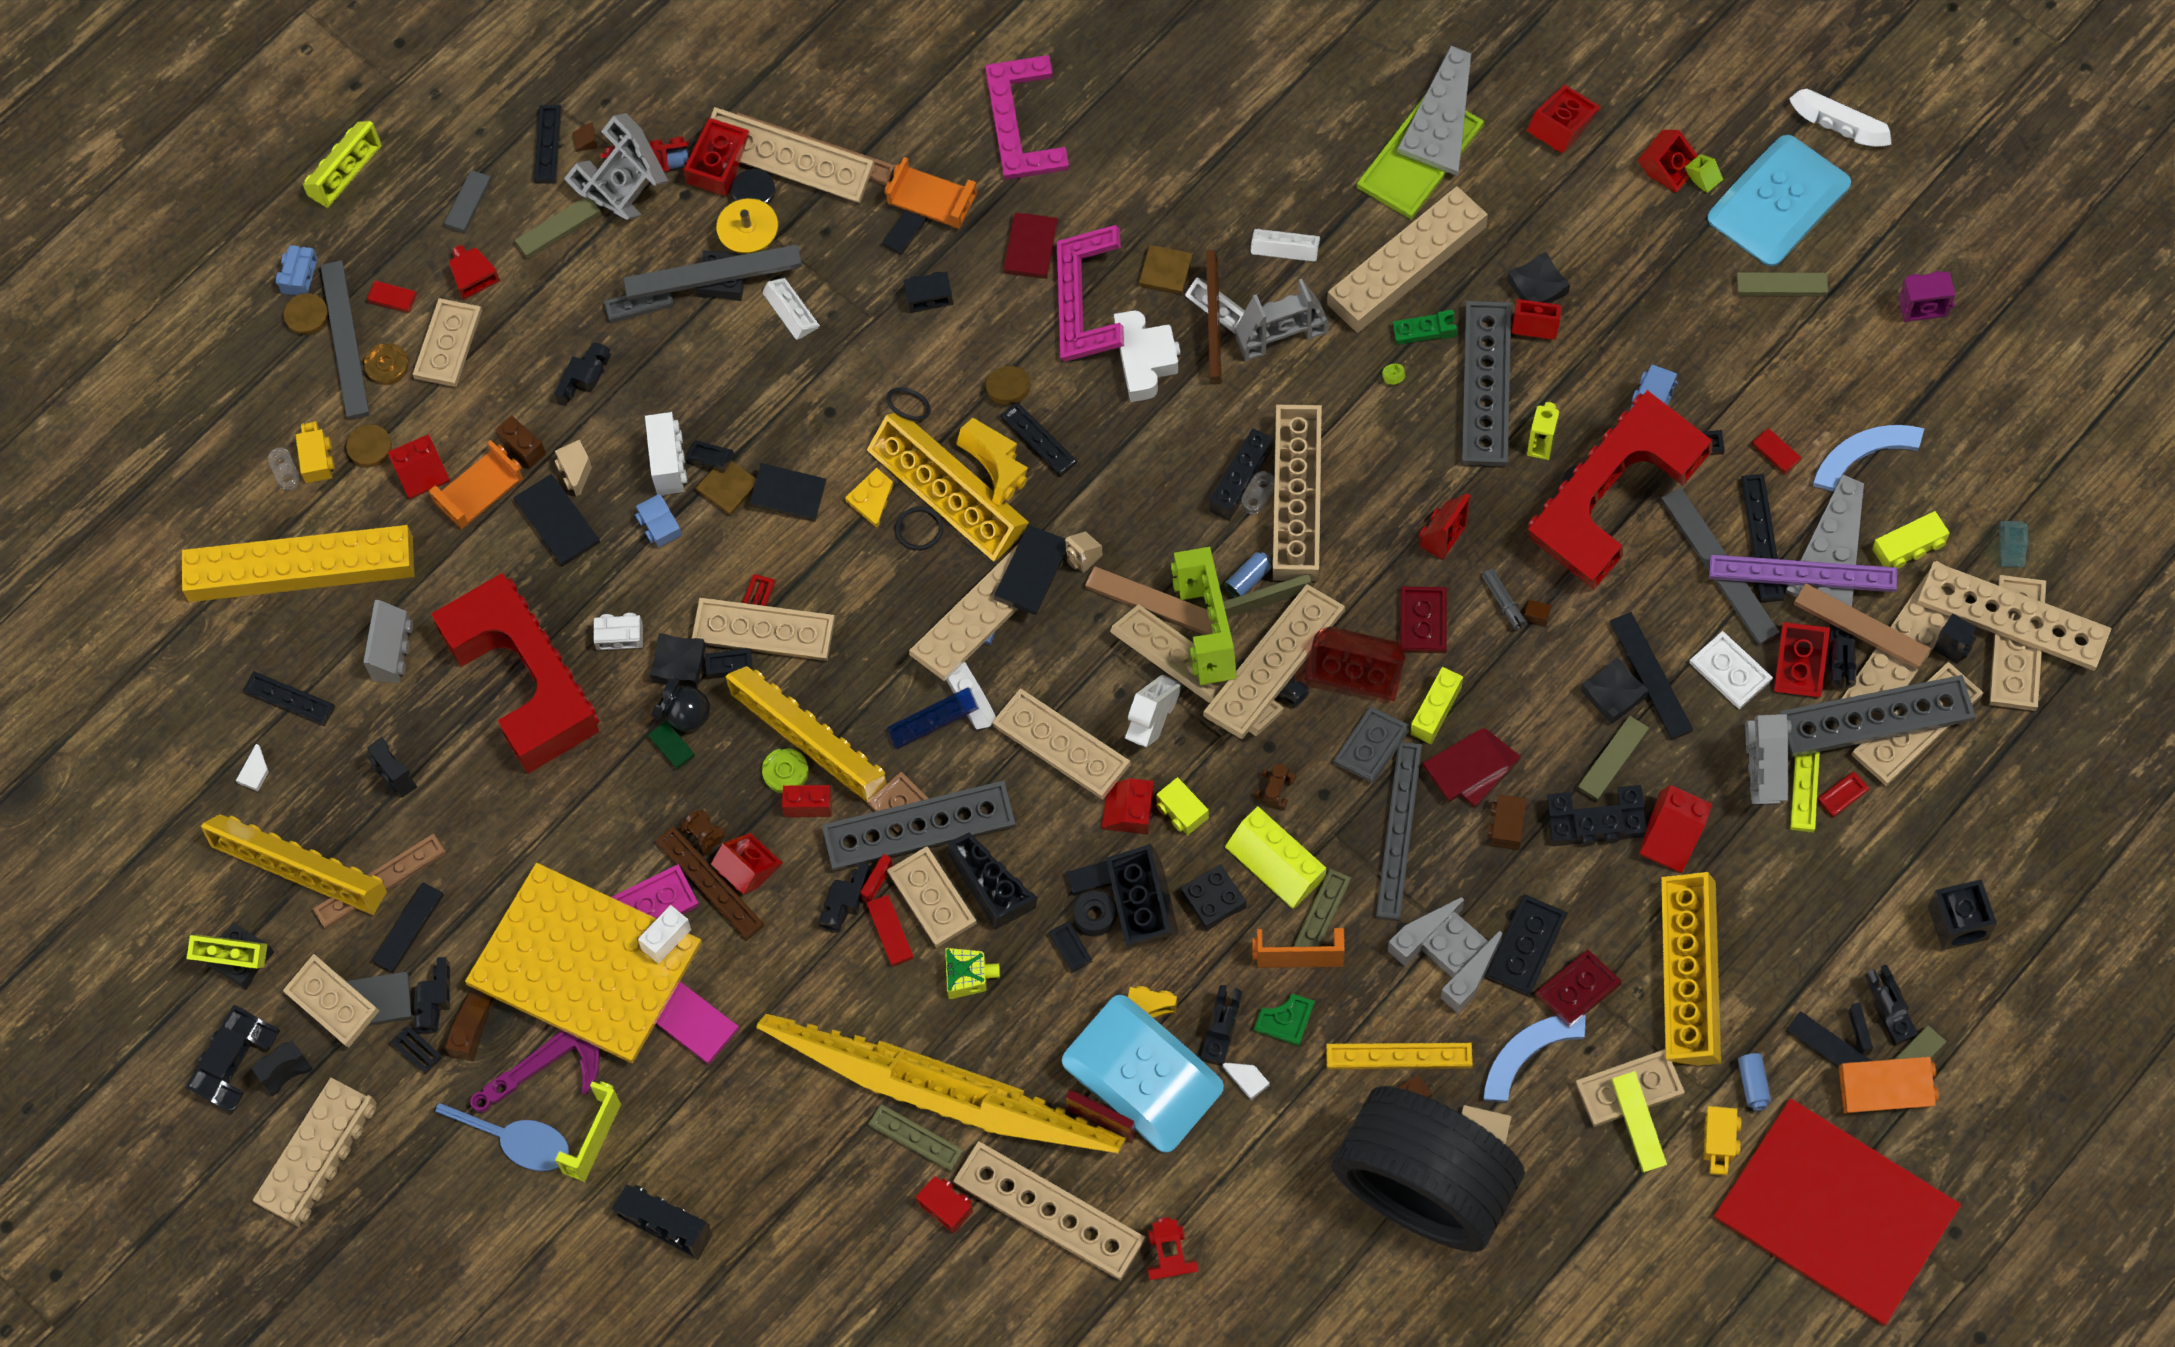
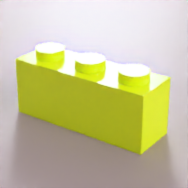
M1936 511L1875 539L1872 550L1883 567L1899 569L1913 558L1918 560L1926 552L1932 549L1936 551L1944 547L1950 533Z
M1444 667L1441 668L1411 724L1410 735L1429 744L1433 743L1462 688L1463 676Z
M198 934L190 935L187 959L250 968H264L267 944Z

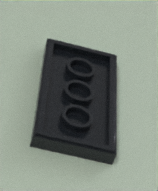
M552 473L514 497L518 506L562 567L600 543L597 535Z
M1028 525L994 594V600L1037 615L1066 554L1065 538Z
M1523 894L1488 970L1486 979L1530 997L1568 912Z

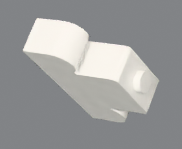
M1129 311L1114 314V324L1121 323L1124 326V346L1119 347L1130 402L1151 399L1158 392L1157 377L1178 373L1177 355H1180L1179 343L1174 342L1170 325L1146 328L1145 317L1141 312Z
M1161 675L1137 692L1129 711L1128 720L1131 723L1125 739L1146 748L1155 742L1161 734L1167 714H1170L1175 707L1183 684L1165 675Z

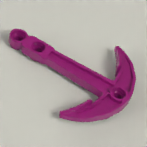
M562 1030L512 1070L504 1072L487 1084L483 1092L473 1094L470 1100L471 1106L478 1113L488 1111L491 1104L499 1103L516 1091L520 1084L575 1048L578 1049L582 1060H580L583 1075L582 1095L587 1096L591 1090L590 1085L596 1081L599 1072L600 1050L598 1047ZM499 1087H506L503 1093H498ZM480 1101H486V1104L483 1107H478V1103Z

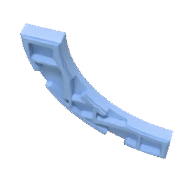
M1887 425L1868 429L1853 435L1839 444L1827 456L1816 474L1813 486L1834 492L1842 475L1855 461L1875 453L1877 450L1888 448L1918 451L1924 428L1906 425Z
M1586 1014L1570 1028L1560 1018L1555 1016L1539 1021L1517 1034L1507 1043L1493 1063L1487 1078L1483 1101L1508 1103L1510 1087L1517 1071L1525 1061L1542 1047L1565 1040H1584Z

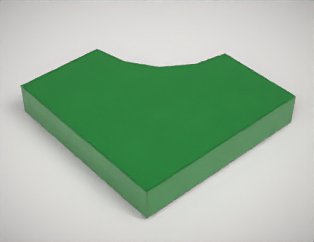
M1291 994L1288 1001L1280 1007L1272 1009L1261 1008L1254 1032L1299 1047L1315 1001Z

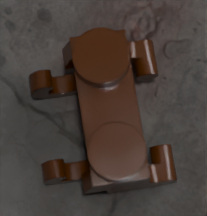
M1275 764L1272 774H1269L1267 769H1263L1261 774L1262 777L1270 780L1265 795L1261 794L1260 790H1256L1254 796L1263 802H1267L1270 807L1285 810L1288 800L1282 798L1280 802L1279 797L1285 779L1289 780V784H1294L1296 774L1290 773L1289 768L1283 764Z
M704 810L690 813L683 820L680 829L683 834L686 833L689 836L693 833L699 839L700 848L702 849L701 853L704 856L709 854L711 849L725 838L723 829L720 826L714 827L710 822L708 813Z

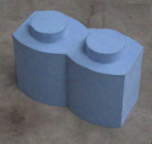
M661 494L636 506L638 513L635 516L641 526L646 525L648 530L645 533L651 544L655 542L659 548L682 536L680 527Z

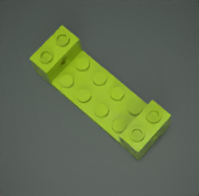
M1210 547L1174 553L1175 562L1171 563L1172 575L1176 576V578H1172L1174 591H1179L1181 600L1204 596L1205 604L1210 605V607H1207L1209 621L1214 622L1211 624L1212 634L1193 637L1194 647H1190L1191 659L1195 661L1191 663L1193 676H1198L1200 685L1237 679L1234 646Z

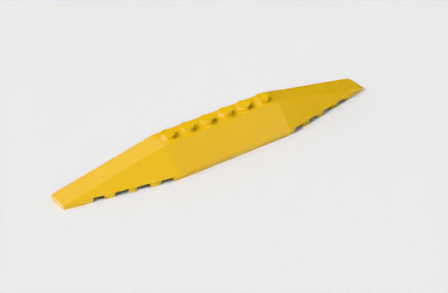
M765 1014L757 1023L758 1029L855 1083L871 1089L874 1093L891 1096L897 1101L914 1104L920 1109L937 1112L943 1117L960 1120L966 1125L983 1128L989 1133L1119 1153L1125 1143L1126 1138L1101 1126L1097 1128L1087 1125L1088 1120L1079 1116L1076 1119L1065 1115L1066 1110L1060 1107L1054 1110L1044 1105L1045 1100L1038 1097H1034V1099L1028 1098L1023 1095L1024 1091L1019 1088L886 1042L879 1041L877 1045L865 1042L866 1037L855 1035L854 1039L840 1036L841 1031L832 1030V1033L818 1031V1026L807 1024V1027L795 1024V1020Z

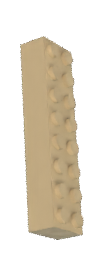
M1456 186L1330 289L1327 295V305L1354 331L1359 333L1483 231L1487 226L1488 214Z
M1276 405L1274 581H1287L1309 574L1311 581H1319L1322 405Z

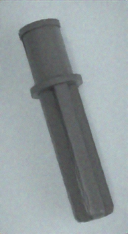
M1486 570L1482 577L1501 606L1502 614L1507 616L1514 630L1521 629L1517 620H1519L1522 627L1527 624V621L1519 611L1518 603L1513 601L1495 570Z

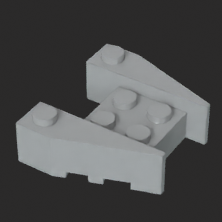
M627 113L614 115L601 132L616 148L599 169L590 161L579 162L574 165L564 179L581 196L588 197L596 201V204L605 206L613 210L615 214L629 220L642 215L632 203L649 182L654 186L665 184L668 182V179L642 129Z
M1299 279L1298 295H1289L1278 302H1269L1262 307L1257 294L1253 295L1236 327V342L1244 360L1248 361L1266 355L1267 343L1304 331L1307 340L1327 334L1329 322L1317 297L1303 279Z
M1787 714L1758 715L1754 721L1745 722L1747 754L1749 753L1750 763L1748 764V773L1750 774L1751 804L1780 803V801H1788V734H1791V721L1787 720Z
M1462 897L1405 925L1389 941L1388 952L1405 967L1423 951L1450 975L1452 979L1442 989L1441 999L1458 1014L1475 998L1502 938V932L1499 931L1490 941H1487L1458 915L1463 910L1464 899Z

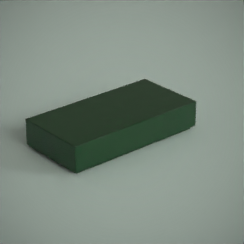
M667 721L648 734L649 739L676 770L695 757V753Z

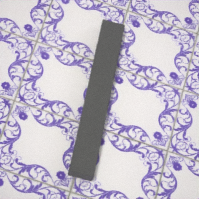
M797 244L624 277L627 299L632 300L800 268L802 264Z
M342 260L322 264L321 271L346 416L348 420L369 416L370 411L344 264Z
M1682 488L1661 498V502L1708 571L1710 555L1727 556ZM1714 579L1759 646L1779 636V630L1745 581Z
M1402 742L1398 747L1376 919L1400 922L1422 744Z

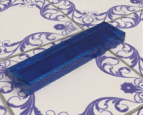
M967 687L887 728L895 748L899 749L978 710L979 707L972 689Z

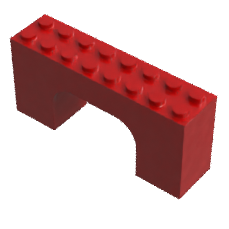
M1648 390L1644 394L1640 393L1632 402L1634 406L1630 411H1624L1617 420L1619 422L1614 429L1610 428L1602 438L1604 441L1600 446L1595 445L1588 454V460L1584 464L1580 463L1573 471L1574 476L1571 480H1565L1558 489L1559 494L1554 499L1551 497L1543 506L1545 510L1541 515H1535L1528 524L1530 540L1593 590L1597 588L1624 556L1623 546L1591 519V512L1594 506L1622 473L1632 464L1649 462L1659 467L1680 485L1684 486L1712 453V440Z
M501 573L431 613V616L440 635L460 667L465 666L493 649L507 648L518 654L537 684L534 697L525 705L497 720L505 739L527 774L599 733L597 724L600 721L591 702H587L582 688L579 684L575 683L570 669L563 664L559 652L551 645V640L545 630L542 631L538 619L528 609L529 606L524 597L519 595L511 578L507 580L505 575Z

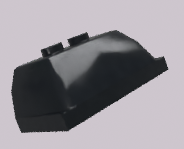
M1149 844L1107 857L1106 861L1126 946L1130 948L1156 939L1177 935L1178 927L1164 867L1153 846Z

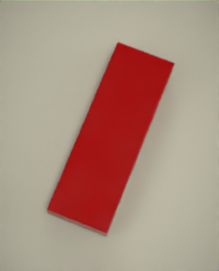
M887 894L867 902V907L891 966L894 967L914 959L889 895Z

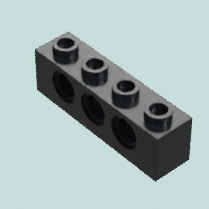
M1254 428L1251 429L1210 499L1211 513L1231 521L1272 451L1271 436Z

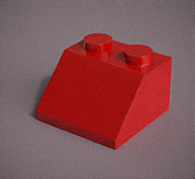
M1662 130L1637 161L1649 177L1671 191L1678 192L1690 177L1685 167L1698 155L1680 130Z
M429 434L387 452L409 500L428 492L435 485L440 487L451 482Z
M1133 778L1118 781L1106 795L1102 829L1148 835L1154 798V781Z
M748 833L723 843L711 865L718 870L720 875L730 881L738 891L746 894L758 889L783 862L753 834Z

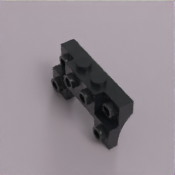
M1641 785L1618 787L1619 805L1573 809L1571 792L1547 794L1552 847L1573 844L1590 846L1596 842L1616 843L1622 839L1644 837L1647 826Z
M233 1005L220 1029L212 1035L211 1044L207 1051L201 1054L198 1060L199 1065L185 1088L188 1092L232 1114L244 1092L230 1085L229 1082L251 1044L269 1051L280 1030L245 1009Z

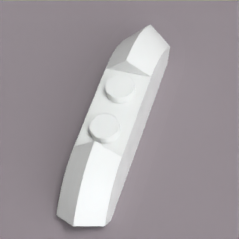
M1809 89L1800 90L1789 98L1794 108L1804 118L1813 123L1817 122L1824 128L1835 130L1847 138H1853L1855 142L1869 146L1891 145L1888 125Z
M964 662L946 681L972 725L976 729L990 727L996 716L983 691Z

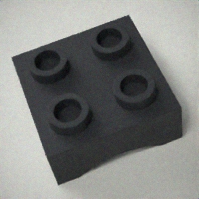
M703 250L701 263L744 254ZM745 278L696 287L698 297L701 298L723 297L734 301H742Z
M1546 251L1529 263L1508 272L1507 281L1521 300L1552 303L1569 293V282L1556 269Z
M659 633L655 658L650 671L652 682L667 684L670 677L673 676L680 680L678 685L697 688L706 649L704 639L679 638Z
M1618 657L1611 661L1597 675L1585 681L1581 688V692L1611 724L1647 698L1648 689L1628 671Z
M380 737L367 747L370 753L369 761L372 763L377 774L384 778L386 785L393 794L398 792L403 798L417 788L415 782L409 777V770L404 764L396 761L383 737Z
M1221 864L1181 887V895L1190 905L1206 932L1229 916L1247 908V901Z
M234 922L221 937L267 944ZM268 944L265 962L268 959H270V957L274 953L273 949ZM206 962L209 967L225 975L245 990L249 987L260 969Z
M293 1040L282 1043L276 1048L275 1052L260 1058L256 1065L251 1067L272 1097L280 1092L282 1086L289 1079L300 1074H306L312 1070V1067Z

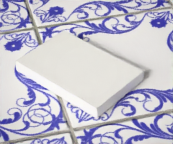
M1723 631L1692 657L1689 662L1739 710L1773 679L1768 672Z

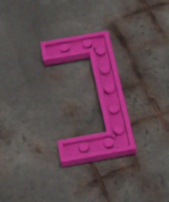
M1049 55L985 65L1004 179L1008 180L1069 170L1066 147L1022 154L1010 84L1053 78Z
M1117 225L1057 241L1060 358L1064 362L1124 346V326L1121 323L1086 332L1083 331L1081 259L1121 248L1120 228Z

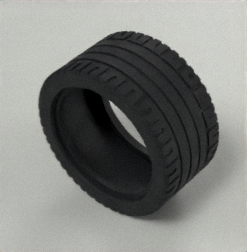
M1379 1086L1371 1090L1332 1160V1169L1338 1180L1366 1205H1369L1394 1223L1396 1222L1409 1231L1417 1233L1419 1236L1450 1248L1468 1252L1482 1251L1487 1247L1525 1175L1524 1166L1518 1156L1503 1141L1496 1138L1491 1132H1488L1486 1128L1434 1099L1393 1086Z

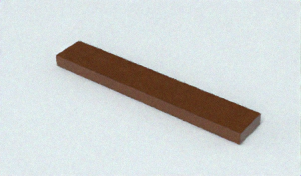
M1214 250L1206 251L1210 378L1213 384H1221L1218 257Z
M674 826L656 840L657 845L676 865L679 864L682 872L746 941L765 926L760 918Z

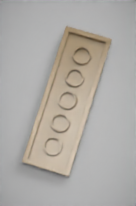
M1999 575L1998 586L2045 603V580ZM2009 612V613H2008V617H2009L2011 620H2019V619H2020V616H2019L2018 613H2016V612ZM2030 621V625L2033 628H2042L2040 621ZM1994 633L1989 705L2032 711L2037 710L2042 651Z
M699 598L692 638L704 639L705 644L708 646L738 650L750 648L754 652L828 661L835 616Z
M1948 662L1927 682L1963 674ZM1963 675L1973 705L1982 697L1983 692ZM1941 698L1939 700L1940 704L1944 707L1952 705L1951 700L1948 698ZM1924 702L1916 704L1920 711L1929 710V706ZM1900 707L1895 711V714L1904 716L1906 715V710ZM1950 726L1861 743L1852 752V756L1887 786Z
M1021 688L992 722L993 727L1102 800L1131 765L1130 760Z

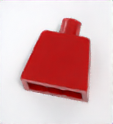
M459 245L452 250L455 258L451 259L449 264L463 300L500 282L495 267L477 248L466 251L463 245Z

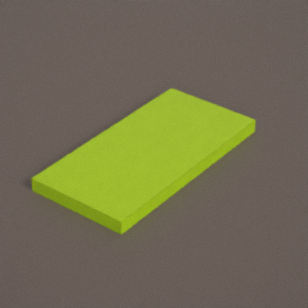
M1423 99L1357 183L1358 189L1411 220L1448 173L1398 153V148ZM1466 110L1460 156L1484 126L1482 119Z

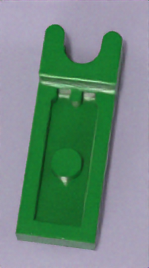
M1447 310L1438 312L1435 315L1393 321L1396 344L1457 337V326L1454 324L1448 325L1455 321L1454 311Z

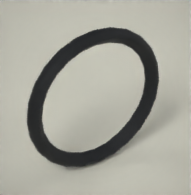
M896 387L891 389L886 395L888 406L900 417L912 421H920L926 419L931 413L929 402L917 391L905 387ZM895 392H906L916 396L925 404L926 413L922 416H911L901 412L892 404L891 395Z
M916 506L906 510L900 515L896 524V534L900 542L914 550H924L934 546L940 540L943 533V522L939 514L933 509L924 506ZM915 511H925L932 514L939 524L938 534L935 539L925 545L908 543L902 537L900 531L901 523L908 514Z

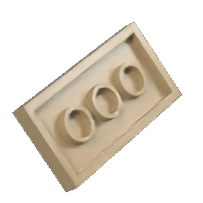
M438 299L413 372L414 379L457 387L482 313L481 306Z
M928 847L921 849L887 870L888 875L936 948L977 924L975 918Z
M315 954L310 957L283 990L347 1047L352 1045L380 1011Z
M1666 1049L1576 1080V1087L1593 1127L1624 1117L1611 1081L1612 1078L1635 1071L1648 1108L1684 1096L1685 1092L1672 1062L1666 1060Z

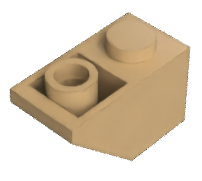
M580 440L556 450L555 453L558 459L554 460L559 472L564 471L566 475L563 480L568 490L573 489L576 497L581 495L592 469L589 457Z
M1086 531L1065 539L1067 562L1072 568H1078L1082 573L1103 556L1102 545Z

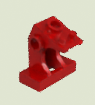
M1170 1217L1160 1218L1157 1220V1223H1152L1153 1230L1149 1231L1151 1246L1156 1245L1159 1265L1147 1267L1149 1279L1154 1280L1198 1272L1196 1259L1184 1260L1181 1246V1240H1185L1183 1225L1178 1226L1177 1219L1171 1220ZM1175 1240L1177 1255L1163 1257L1161 1243Z

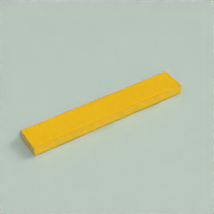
M1472 1043L1327 1044V1070L1472 1068Z

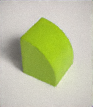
M1700 154L1685 167L1692 181L1707 193L1723 180L1714 158Z

